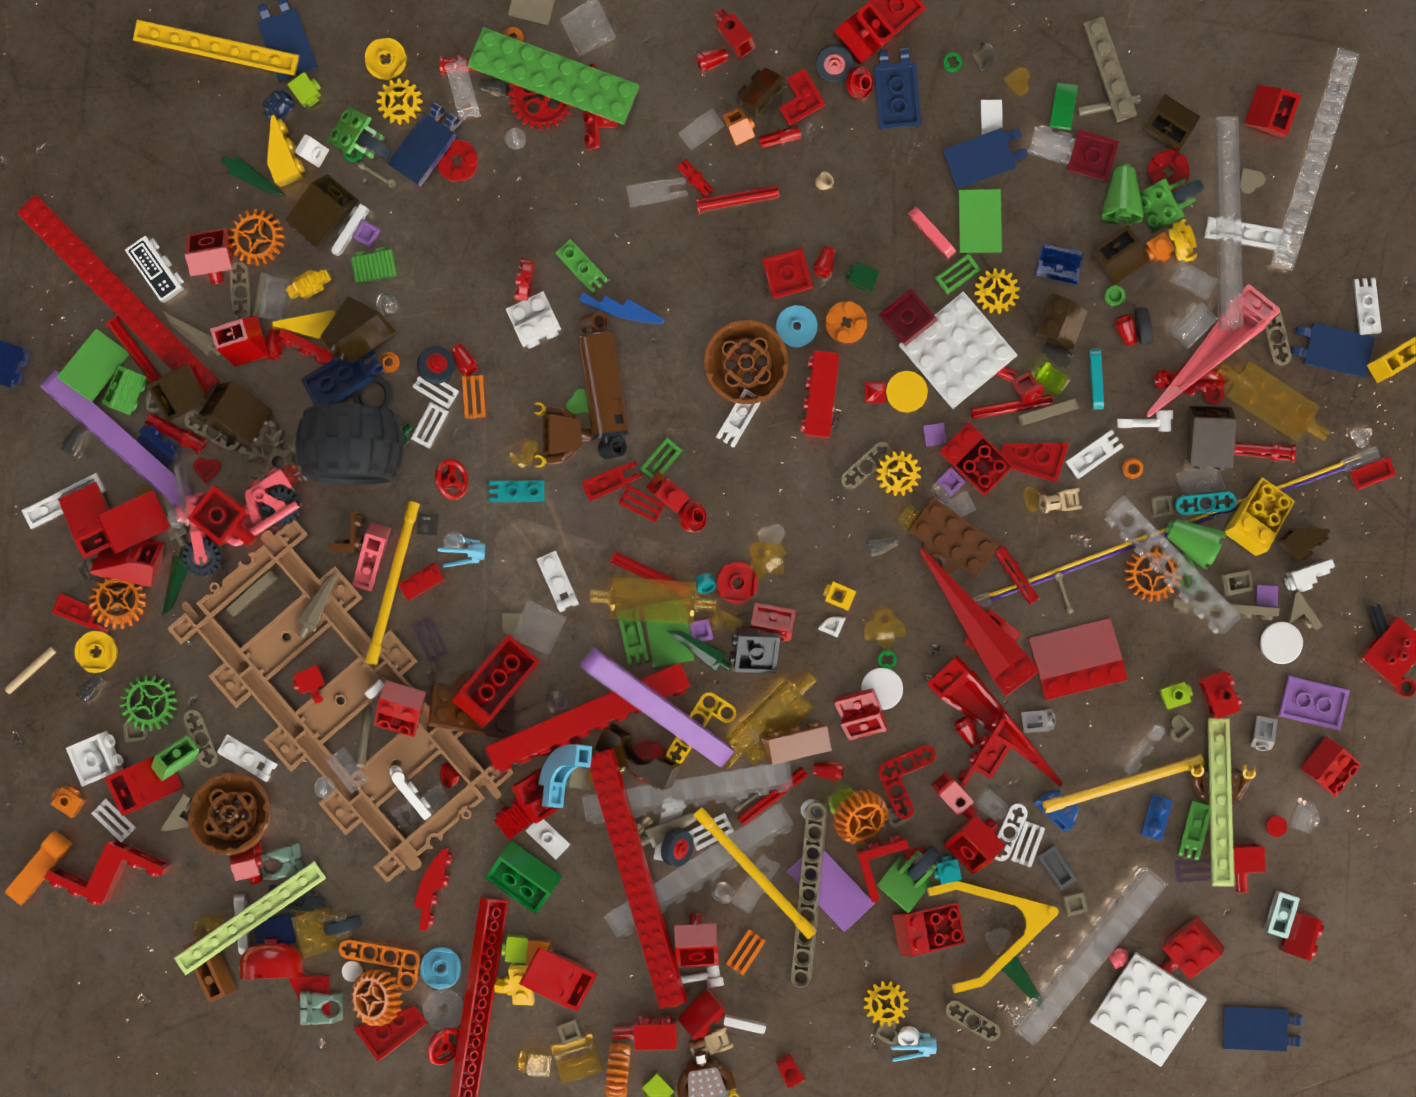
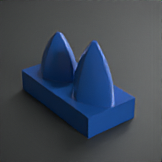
M1061 791L1048 792L1039 797L1034 804L1064 833L1076 824L1074 820L1078 814V803L1046 814L1042 801L1061 796Z
M1151 794L1141 831L1142 836L1162 841L1173 800Z

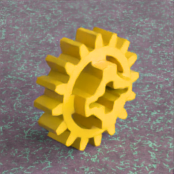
M398 78L396 84L390 80V86L383 85L385 91L378 92L382 99L376 100L378 104L382 105L378 110L379 112L385 111L383 118L387 119L390 117V123L392 124L395 120H397L399 125H402V120L410 123L409 118L411 116L414 119L417 118L415 111L421 112L418 104H422L423 101L417 98L421 95V92H414L417 87L415 84L410 87L409 80H406L404 84H402L400 78ZM397 88H403V89H404L402 92H395V91H394V89H397ZM387 96L390 97V104L388 105V108L386 106ZM411 96H413L412 108L409 106V100L411 99ZM397 98H403L404 104L402 106L400 104L396 105L397 102L395 100ZM404 111L406 113L404 115H394L397 112Z
M994 268L993 274L986 271V278L982 276L978 278L981 284H975L979 291L974 292V295L980 297L976 302L984 304L982 310L988 307L990 314L994 310H997V314H1001V309L1008 312V305L1013 307L1016 305L1013 299H1019L1015 292L1019 291L1020 287L1014 286L1018 280L1010 279L1012 273L1007 276L1004 275L1005 269L998 273L997 269ZM992 278V285L989 288L983 289L985 283ZM1000 278L1004 279L1009 286L1002 284ZM995 285L998 286L999 290H1002V293L999 294V298L996 297L995 293H992V290L995 289ZM1011 294L1009 300L1002 304V298L1005 295ZM985 297L991 298L994 302V305L990 304L985 299Z
M326 269L319 272L309 270L293 279L294 282L286 288V291L291 299L299 296L306 299L324 290V284L328 283L331 278Z
M892 450V456L889 457L887 454H884L885 461H878L881 464V468L878 467L875 470L880 475H877L875 478L882 480L879 486L881 488L886 486V493L892 490V494L896 496L898 491H900L901 495L904 496L906 489L912 492L911 486H918L915 480L916 478H921V475L917 473V471L921 470V467L915 466L918 462L916 458L910 460L912 454L909 452L904 456L903 450H900L898 455ZM895 460L894 464L888 467V464ZM905 461L909 463L911 471L905 468ZM900 469L903 473L899 474L898 478L896 475L891 473L898 472V470ZM885 475L891 478L892 485L886 481ZM909 479V481L906 484L902 485L904 481Z
M881 981V987L874 984L875 990L873 992L867 990L870 997L864 998L868 1002L864 1009L870 1010L867 1017L873 1015L872 1022L875 1023L879 1020L880 1026L887 1022L890 1027L893 1020L898 1024L899 1016L905 1018V1015L902 1013L903 1010L909 1009L904 1006V1003L909 1001V999H903V995L906 992L898 991L900 985H897L895 988L892 987L891 981L888 986H885L884 981ZM885 989L891 990L888 995L884 996L877 993ZM897 995L900 999V1009L895 1006L894 999ZM878 997L884 1000L889 998L891 1000L890 1004L895 1010L887 1007L882 1009L883 1004L878 1000ZM873 999L877 1001L878 1009L876 1012H874L872 1008ZM887 1012L895 1014L890 1018H882L884 1013Z

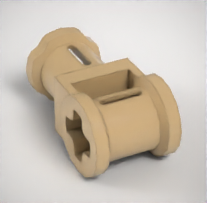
M1080 489L1062 490L1051 496L1040 495V510L1045 514L1050 510L1070 511L1083 509L1079 503L1078 492Z
M726 1026L709 1032L704 1036V1039L688 1042L693 1057L697 1051L710 1052L712 1055L732 1048L733 1043H730Z

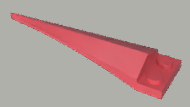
M1248 284L1233 298L1187 364L1147 412V417L1152 416L1264 330L1265 326L1280 313V308Z

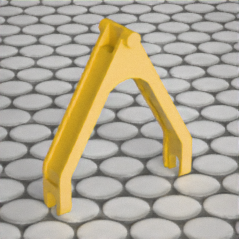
M959 881L927 888L929 896L960 890L1015 905L1021 910L1025 918L1023 935L980 977L952 984L954 993L984 986L1059 913L1056 907Z

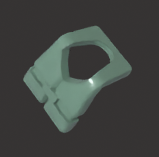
M298 842L283 846L274 851L260 853L263 860V866L260 868L264 881L290 878L304 868L303 860L300 859L302 855ZM273 858L281 863L280 868L275 874L266 871L264 866L265 860Z
M301 991L300 1007L302 1009L300 1010V1024H332L343 1020V993L339 992L328 995ZM337 1001L338 1012L334 1016L329 1017L322 1011L321 1008L325 1003Z

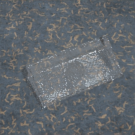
M345 747L326 760L351 794L370 780L363 770L357 767L356 761Z

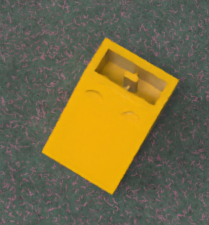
M272 115L267 164L275 183L282 188L303 179L302 173L305 172L301 160L294 155L296 147L293 141L286 136L289 131L285 122Z
M1261 477L1232 515L1224 532L1250 553L1258 556L1269 550L1295 501Z

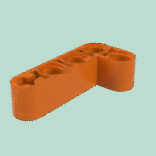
M59 831L52 832L43 841L40 850L4 893L22 906L43 882L47 871L59 863L73 843Z
M353 937L346 938L339 946L340 955L346 959L399 968L397 984H400V988L403 990L412 989L418 981L421 954L414 948ZM349 943L351 944L352 948L358 949L360 945H362L360 951L352 950L350 953L348 952L347 948H344V946H347ZM366 947L374 948L375 955L373 957L365 954ZM392 950L395 952V960H388L385 956L386 951ZM413 954L416 957V963L409 964L406 961V955ZM403 975H410L413 983L410 985L405 984L402 981Z

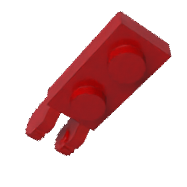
M285 329L279 330L275 336V339L279 340L280 345L287 348L292 346L298 349L300 355L305 357L312 356L314 362L320 363V365L328 364L333 358L327 350Z
M633 461L624 466L615 467L581 482L589 502L642 478L641 473H636L625 479L623 471L634 468L637 462Z
M59 593L52 613L87 628H94L104 633H107L109 630L104 625L94 623L96 616H92V611L95 609H89V604Z

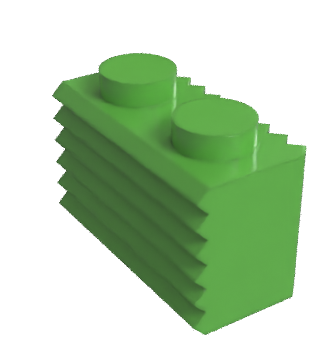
M387 247L377 248L375 253L367 254V251L354 253L355 257L350 258L356 284L398 276L394 253L391 249L388 250Z
M118 365L102 404L131 415V412L137 408V399L140 392H143L146 387L145 380L147 377Z
M185 735V738L182 737L181 740L169 746L168 749L165 748L164 751L162 750L161 753L155 755L151 768L163 781L196 760L199 748L189 736Z

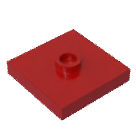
M803 248L762 259L773 300L813 289Z

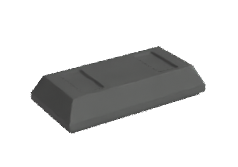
M1055 845L1037 855L1060 891L1077 880Z

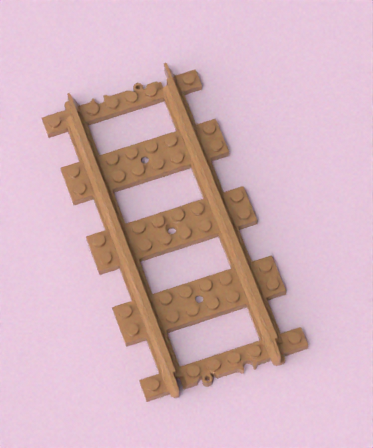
M295 519L275 535L269 530L265 531L261 535L264 545L255 553H248L251 557V563L245 565L243 561H239L238 567L222 580V587L218 582L210 584L209 589L214 594H206L196 603L203 611L202 614L197 611L191 602L185 601L182 604V608L186 613L167 629L180 644H183L196 632L208 643L224 662L208 677L235 708L253 695L279 726L264 739L265 743L290 772L307 758L334 789L318 804L341 831L347 835L362 822L389 854L373 868L388 883L406 866L413 871L422 866V861L418 856L426 849L433 848V845L430 843L431 838L438 837L440 841L443 840V834L459 821L460 814L464 819L471 818L472 811L468 807H475L486 798L479 790L483 785L498 800L501 797V792L497 787L515 772L509 769L501 773L499 770H493L492 765L484 770L459 741L458 738L464 732L428 726L430 706L426 701L415 737L399 733L365 762L364 768L357 769L352 775L341 765L324 743L381 694L382 690L372 699H369L364 694L377 680L380 679L384 684L387 680L414 688L403 674L414 666L418 660L395 633L389 630L383 636L377 665L365 662L372 639L348 612L363 597L337 566L333 567L321 579L310 569L293 549L309 535ZM277 563L303 594L240 648L214 616ZM338 573L316 631L314 632L309 629L305 638L297 635L302 626L297 623L298 619L302 616L325 580ZM332 626L358 658L320 690L324 699L322 702L315 704L313 698H311L295 711L271 684L269 679ZM284 633L290 634L288 641L283 640L282 636ZM338 697L344 698L345 701L342 705L337 703ZM442 753L469 785L409 837L405 838L379 808L381 804L399 790L389 774V770L393 766L392 762L394 760L400 762L399 767L402 769L404 778L408 782Z

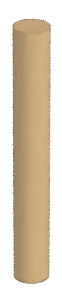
M50 646L4 688L5 691L11 694L56 653L55 649Z

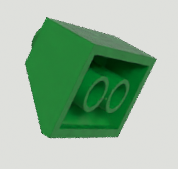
M512 840L485 877L534 914L539 911L562 879L554 870L550 869Z

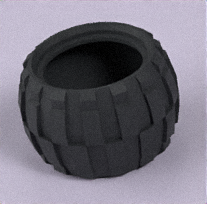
M322 404L307 408L303 412V419L299 421L295 441V453L298 466L301 467V474L311 481L333 484L368 485L391 482L397 477V470L401 468L404 457V433L398 414L389 408L363 404Z

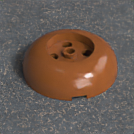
M753 320L735 321L722 327L712 337L705 352L704 367L709 383L723 398L738 404H754L768 399L781 387L788 371V354L781 337L769 326ZM742 344L749 345L748 352L743 353L740 350ZM757 358H765L766 363L763 366H759L756 362ZM748 359L750 366H743V360ZM729 360H734L736 362V367L734 369H730L727 367V362ZM746 373H750L753 377L752 381L745 382L743 376ZM744 389L757 395L750 397L746 394L745 397H740Z
M224 773L209 779L197 790L191 800L192 805L190 814H188L191 834L203 848L219 855H236L255 846L264 836L270 823L271 805L267 793L255 779L245 774ZM234 800H239V805L234 807L232 805V802ZM218 812H220V819H216ZM249 815L248 820H243V817ZM232 827L229 834H226V830Z

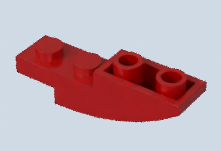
M445 847L435 857L419 885L414 903V908L422 909L419 930L428 931L429 926L434 924L435 914L432 913V906H436L438 893H435V890L442 891L444 886H448L449 874L446 873L447 865H451L453 853L449 852L450 847Z

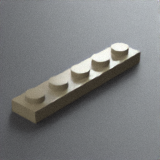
M1104 16L1083 23L1116 122L1137 116V111Z
M1172 599L1171 607L1176 608V612L1189 613V609H1195L1197 614L1210 615V611H1218V616L1231 617V613H1239L1240 618L1251 619L1253 614L1260 615V619L1273 620V616L1279 617L1280 608L1178 599Z

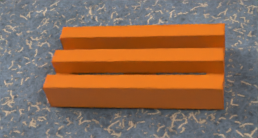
M483 375L462 376L465 419L486 417ZM475 380H479L481 413H477ZM467 381H471L473 414H469Z
M748 929L727 960L726 965L744 975L766 940ZM750 935L753 936L736 964L732 963ZM756 940H759V944L741 969L739 967Z

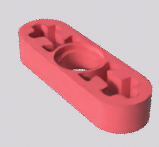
M916 206L907 213L945 257L949 258L956 252L948 240Z

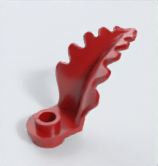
M1187 362L1176 373H1170L1164 369L1158 371L1154 376L1157 388L1166 390ZM1212 369L1185 389L1183 393L1193 395L1196 389L1206 392L1207 387L1211 390H1215V387L1220 389V387L1223 388L1226 385V381L1223 379V375L1219 374L1218 369L1214 371Z

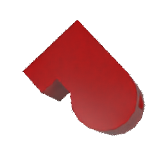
M791 1054L775 1062L788 1089L806 1081Z

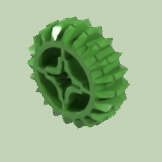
M144 675V682H141V679L136 677L138 684L134 685L130 681L129 685L132 689H123L128 695L120 696L121 700L126 701V703L120 704V708H127V710L122 712L123 716L130 715L126 719L127 723L135 720L132 725L133 728H136L140 723L141 731L145 730L146 725H148L149 731H153L154 724H156L157 729H161L159 722L163 721L167 725L168 721L165 717L168 716L171 719L174 717L169 713V710L176 711L177 709L175 706H171V703H176L177 699L170 698V696L175 694V691L167 692L171 685L167 683L162 686L164 683L163 678L159 679L157 683L156 675L152 676L151 681H149L148 675ZM145 687H156L163 693L152 696L148 694ZM139 690L141 700L131 707L132 698ZM144 694L150 701L154 700V704L151 707L153 712L147 706H143V703H146L144 701L146 699ZM166 699L163 712L157 716V704ZM145 710L149 712L152 719H140L134 713Z

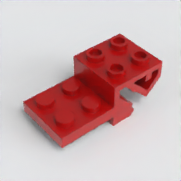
M870 0L832 33L851 52L855 61L861 64L924 11L926 6L921 0Z

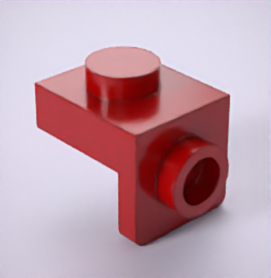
M1030 371L1012 380V386L1024 404L1029 401L1034 402L1038 400L1043 394L1042 383L1038 384Z

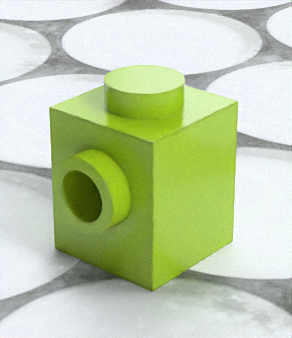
M305 72L287 84L304 107H311L319 101L318 98L321 94L318 90L321 87L314 78L310 80Z
M1184 681L1159 689L1164 707L1167 710L1192 702L1190 698L1193 696L1192 689Z
M508 934L507 944L503 943L502 956H505V962H510L509 965L526 964L529 936Z
M658 1070L642 1085V1089L647 1093L645 1097H674L675 1088Z

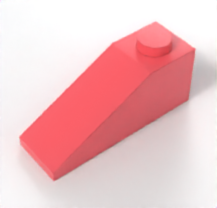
M371 522L364 537L352 583L353 586L370 592L373 591L392 528Z

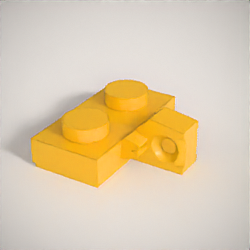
M510 965L508 969L509 976L505 977V979H496L494 984L495 992L512 995L513 1005H534V992L519 984L529 965Z

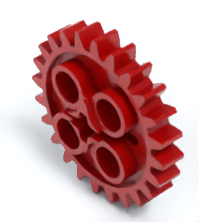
M509 84V87L514 91L508 93V96L513 97L508 103L509 105H515L511 111L512 113L519 112L516 119L524 118L522 123L524 126L530 122L531 129L537 124L540 131L543 125H546L547 129L550 130L551 123L558 127L557 120L560 119L565 122L563 115H571L568 108H574L573 106L560 102L558 108L551 109L549 102L552 98L544 96L543 101L540 98L524 101L526 97H537L539 94L536 92L526 93L524 88ZM536 103L539 105V111L532 114L528 111V108L531 104Z

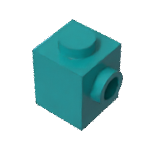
M951 855L940 857V861L935 862L937 868L933 870L936 880H940L941 885L962 880L956 857L952 858Z

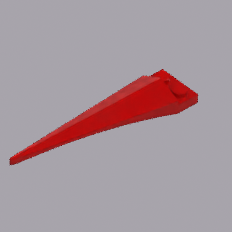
M920 548L924 559L990 676L1005 697L1040 672L1027 653L924 549Z
M958 656L928 681L927 685L942 700L973 719L989 732L991 730L990 724L994 717H999L1001 713L1005 714L1007 719L998 734L1013 743L1012 749L1032 763L1057 785H1063L1060 778L975 671L971 670Z

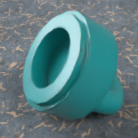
M702 573L694 579L695 586L700 594H709L716 589V580L710 573Z

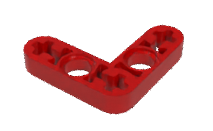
M926 745L889 760L879 767L880 779L897 817L901 820H909L914 815V807L901 777L924 768L935 761L936 753L931 746ZM924 750L932 752L929 761L923 758L919 760L921 765L917 766L913 754L917 753L918 758L923 755ZM904 758L912 759L913 766L911 769L902 768L901 762ZM898 762V767L902 773L898 774L897 770H895L889 778L887 775H882L885 767L888 766L889 769L895 767L893 763ZM895 785L902 788V794L899 797H894L890 793V789ZM906 797L907 800H904L903 803L905 807L911 808L908 811L909 815L899 814L901 806L899 803L895 805L894 801H899Z

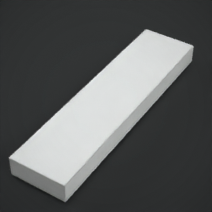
M1208 216L1204 238L1287 252L1291 231Z
M98 473L21 510L30 529H34L63 514L58 501L63 496L94 482H97L102 494L107 492Z

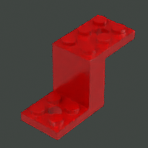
M113 839L106 843L89 881L58 867L48 870L44 879L49 880L48 884L56 888L62 886L68 889L67 892L76 897L84 896L87 898V902L98 906L110 900L126 863L137 869L139 866L146 869V873L153 877L168 873L172 864L117 839Z

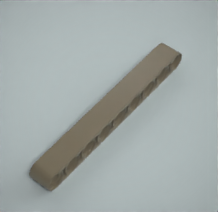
M821 800L812 802L807 808L797 909L802 916L804 910L812 912L813 918L807 920L816 930L828 807ZM813 806H820L823 813L821 816L813 814ZM811 827H818L821 832L820 836H813L810 832ZM811 847L816 848L819 853L818 857H811L808 849ZM808 868L816 871L817 876L815 878L807 876L806 870ZM806 889H811L814 892L815 897L813 899L805 896L804 891ZM796 927L791 981L794 986L804 988L812 979L816 933L809 940H804L801 937V931ZM799 952H806L809 959L807 961L801 960L798 955ZM803 972L807 976V980H798L796 974Z

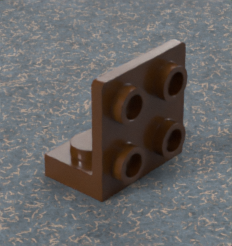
M351 510L350 540L334 539V543H329V552L359 553V548H362L363 536H359V530L363 528V515H360V511Z

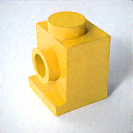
M832 582L831 585L827 584L823 592L826 602L845 610H849L856 591ZM840 591L842 598L836 599L834 597L835 592Z

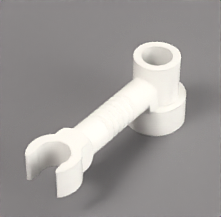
M1158 410L1156 412V419H1117V427H1158V431H1171L1173 410Z
M708 966L705 972L681 976L683 984L706 980L708 988L723 986L724 981L723 977L720 976L719 966Z

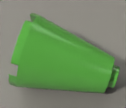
M1120 164L1119 167L1114 169L1101 213L1102 219L1108 223L1119 224L1120 220L1126 221V225H1131L1143 220L1144 213L1136 170L1129 164Z
M1175 519L1174 522L1170 520L1165 529V532H1167L1166 537L1205 569H1208V564L1211 565L1222 546L1219 543L1221 538L1225 539L1226 533L1222 530L1180 519Z

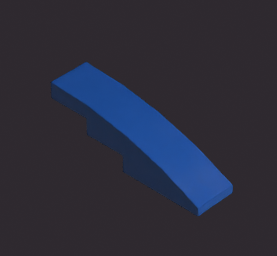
M582 293L579 298L580 302L618 318L662 325L665 321L627 299L623 306L607 296L604 297L602 302L595 300L585 293Z

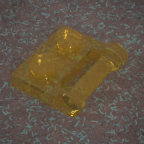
M592 1036L585 1037L586 1040L562 1048H552V1054L563 1085L603 1072ZM588 1048L590 1051L588 1054L563 1061L561 1057Z

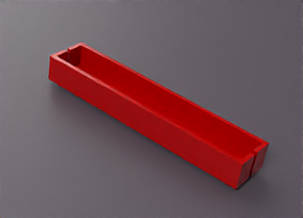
M676 663L639 679L666 700H668L666 696L671 694L673 697L686 693V688L690 686L681 663ZM612 691L489 744L484 749L493 770H499L502 773L511 769L512 763L518 761L519 764H523L532 760L531 755L535 753L541 756L550 752L551 746L557 744L558 747H562L571 743L570 738L574 736L580 739L589 735V730L593 728L601 730L610 726L608 722L615 719L616 722L628 718V713L632 711L635 714L642 711L618 693Z

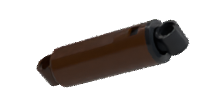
M597 311L581 317L580 328L585 334L578 336V346L592 440H601L598 444L599 455L604 459L621 457L626 453L627 444L621 436L629 435L615 333L613 331H605L609 325L608 317L604 312Z

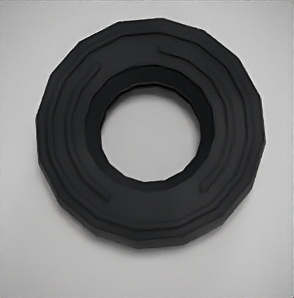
M1147 307L1136 308L1135 325L1139 343L1141 345L1151 344L1153 335L1149 311Z

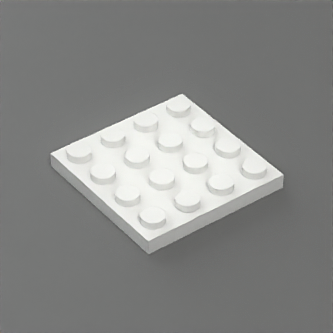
M964 291L935 314L938 321L907 346H904L903 343L899 344V347L952 409L1017 357L1016 352Z
M1135 952L1091 1017L1090 1022L1161 1067L1206 1002L1207 996Z

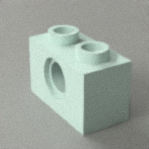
M1275 890L1264 930L1267 933L1288 939L1300 898Z

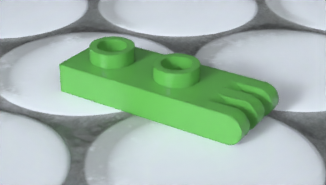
M571 239L555 252L593 295L596 293L595 288L591 286L593 283L600 289L602 285L598 281L599 278L605 283L609 281Z
M638 608L618 611L617 616L629 667L633 666V657H636L637 665H640V656L644 655L645 663H649Z
M1191 800L1178 856H1183L1184 849H1187L1186 858H1191L1192 852L1196 851L1194 860L1199 861L1210 820V805Z

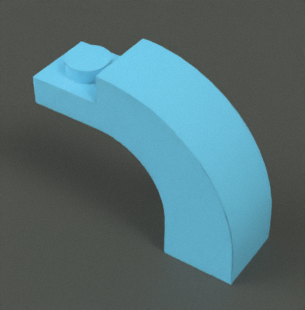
M567 744L557 748L550 754L543 765L538 784L544 785L542 806L563 808L567 778L578 767L590 768L592 746Z

